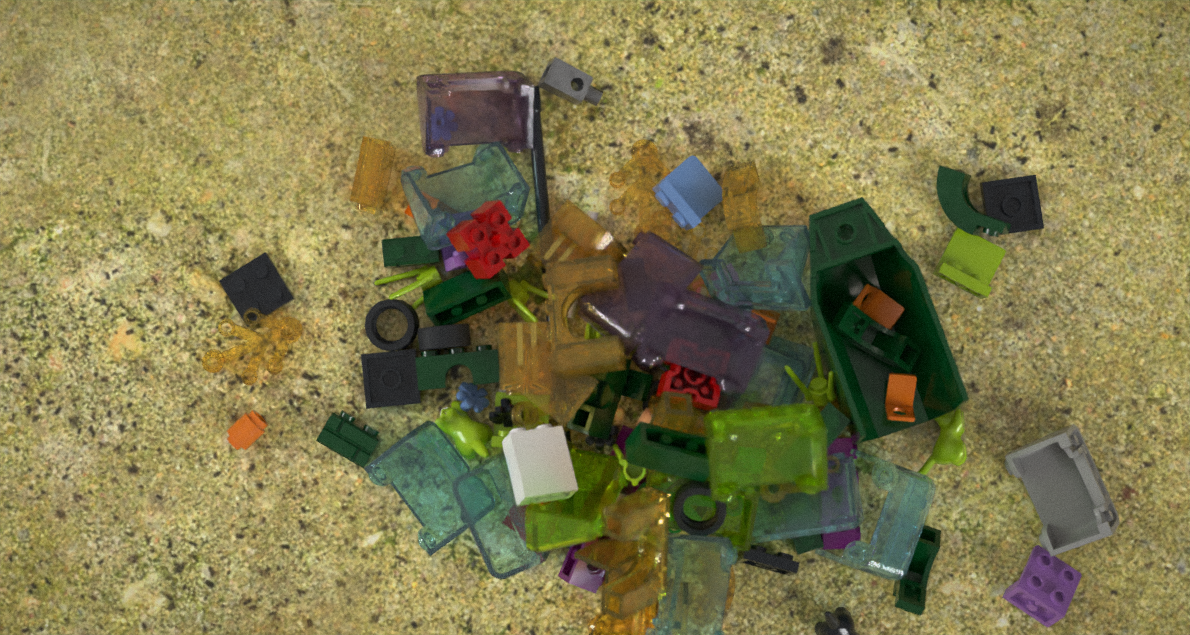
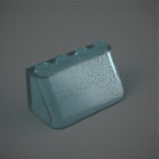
M504 451L460 474L454 480L452 485L453 494L487 569L493 577L506 579L547 560L551 548L531 504L521 506L516 504Z

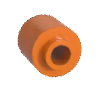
M252 410L250 413L246 412L227 430V433L230 435L227 440L237 450L240 448L247 450L265 433L264 429L268 426V423L255 410Z

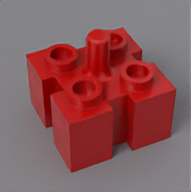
M501 200L486 201L470 214L473 220L461 221L446 233V236L457 252H466L469 256L464 262L476 279H490L506 266L502 259H515L531 246L519 227L511 228L508 224L512 217Z
M676 338L669 343L664 364L671 366L670 371L668 370L661 375L656 396L675 402L685 397L690 398L689 406L707 411L717 408L722 386L715 383L716 379L725 375L730 353L710 347L699 352L696 351L698 344Z

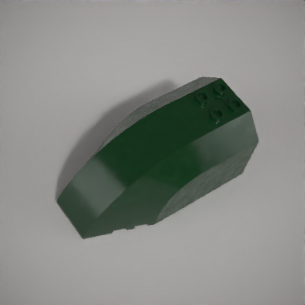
M863 197L809 215L811 320L827 373L829 375L830 371L834 372V392L842 414L851 421L847 427L853 444L875 440L928 422L963 406L970 399L922 272L915 260L910 258L902 248V244L888 231L884 222ZM866 284L880 289L905 308V311L891 331L907 336L923 349L910 373L895 368L859 349L841 336L842 333L831 325L843 302L847 301L853 304ZM869 293L864 297L862 302L868 297ZM890 373L913 374L917 377L913 401L914 422L888 420L886 417L884 404ZM894 411L895 414L906 415L904 412Z

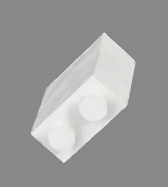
M543 424L534 430H526L525 427L511 430L502 441L517 506L567 499L578 490L562 426L552 427V424Z

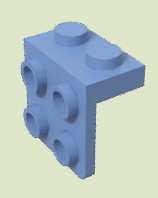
M696 156L688 157L652 188L656 193L655 197L664 207L667 206L673 214L674 221L686 230L696 227L701 222V218L726 197L725 191Z

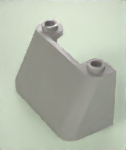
M1075 424L1059 429L1005 455L1006 460L1004 463L1010 475L1014 474L1016 478H1022L1041 519L1043 527L1039 540L1043 549L1048 550L1051 557L1114 534L1120 522L1117 510L1082 434Z

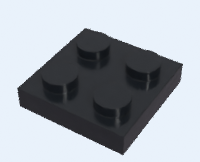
M1036 175L980 183L984 214L1011 223L1008 234L1044 229Z
M266 252L219 280L247 327H251L295 299Z
M416 349L361 354L366 409L422 403L421 391L418 390L415 360L417 358Z
M753 544L740 550L736 562L787 576L797 574L800 562L793 561V555L782 552L771 555L766 553L767 548Z

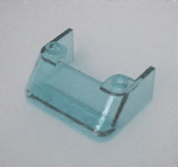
M851 449L850 454L875 463L872 471V480L877 487L888 491L870 544L863 541H852L846 546L842 556L816 548L815 554L887 580H900L908 571L936 491L935 483L924 474Z

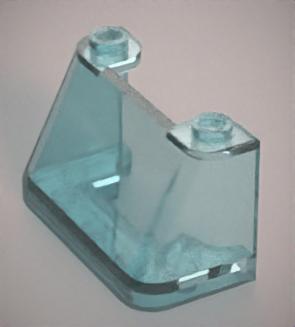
M500 141L480 145L476 149L473 160L470 163L428 176L423 166L413 165L402 170L400 177L402 188L422 241L427 249L431 251L453 245L446 236V233L461 221L473 220L470 214L486 201L501 200L512 217L508 224L510 226L515 224L524 214L530 191L529 185Z
M426 421L409 432L364 468L374 484L382 487L391 484L423 527L418 531V543L421 548L426 550L429 556L476 523L494 507L493 498L444 432L432 421Z
M845 452L828 454V460L815 463L795 486H792L774 469H764V465L760 474L743 473L749 543L843 531L859 527L864 522V515L853 455L845 457Z
M663 532L661 547L667 548L666 558H663L662 564L665 566V574L657 618L652 620L655 628H647L646 635H724L722 625L731 567L736 564L737 549L733 548L729 538Z

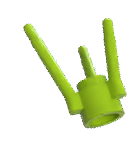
M424 265L416 270L376 280L374 284L378 286L417 276L416 282L390 294L389 299L393 300L418 287L425 291L443 281L434 265L429 268ZM423 296L412 304L414 310L424 303Z
M515 279L509 281L512 298L506 301L518 312L531 329L538 334L543 342H548V338L535 324L538 323V318L525 306L530 296L527 291L554 302H558L559 298L530 285L525 280H522L520 283Z
M813 342L812 346L818 377L811 381L809 389H807L788 365L784 369L803 392L806 401L812 400L817 406H825L836 399L834 372L830 371L828 380L825 379L818 343Z
M614 444L613 449L619 459V464L624 466V476L632 481L633 486H637L639 480L644 477L646 468L627 464V458L624 457L618 445Z

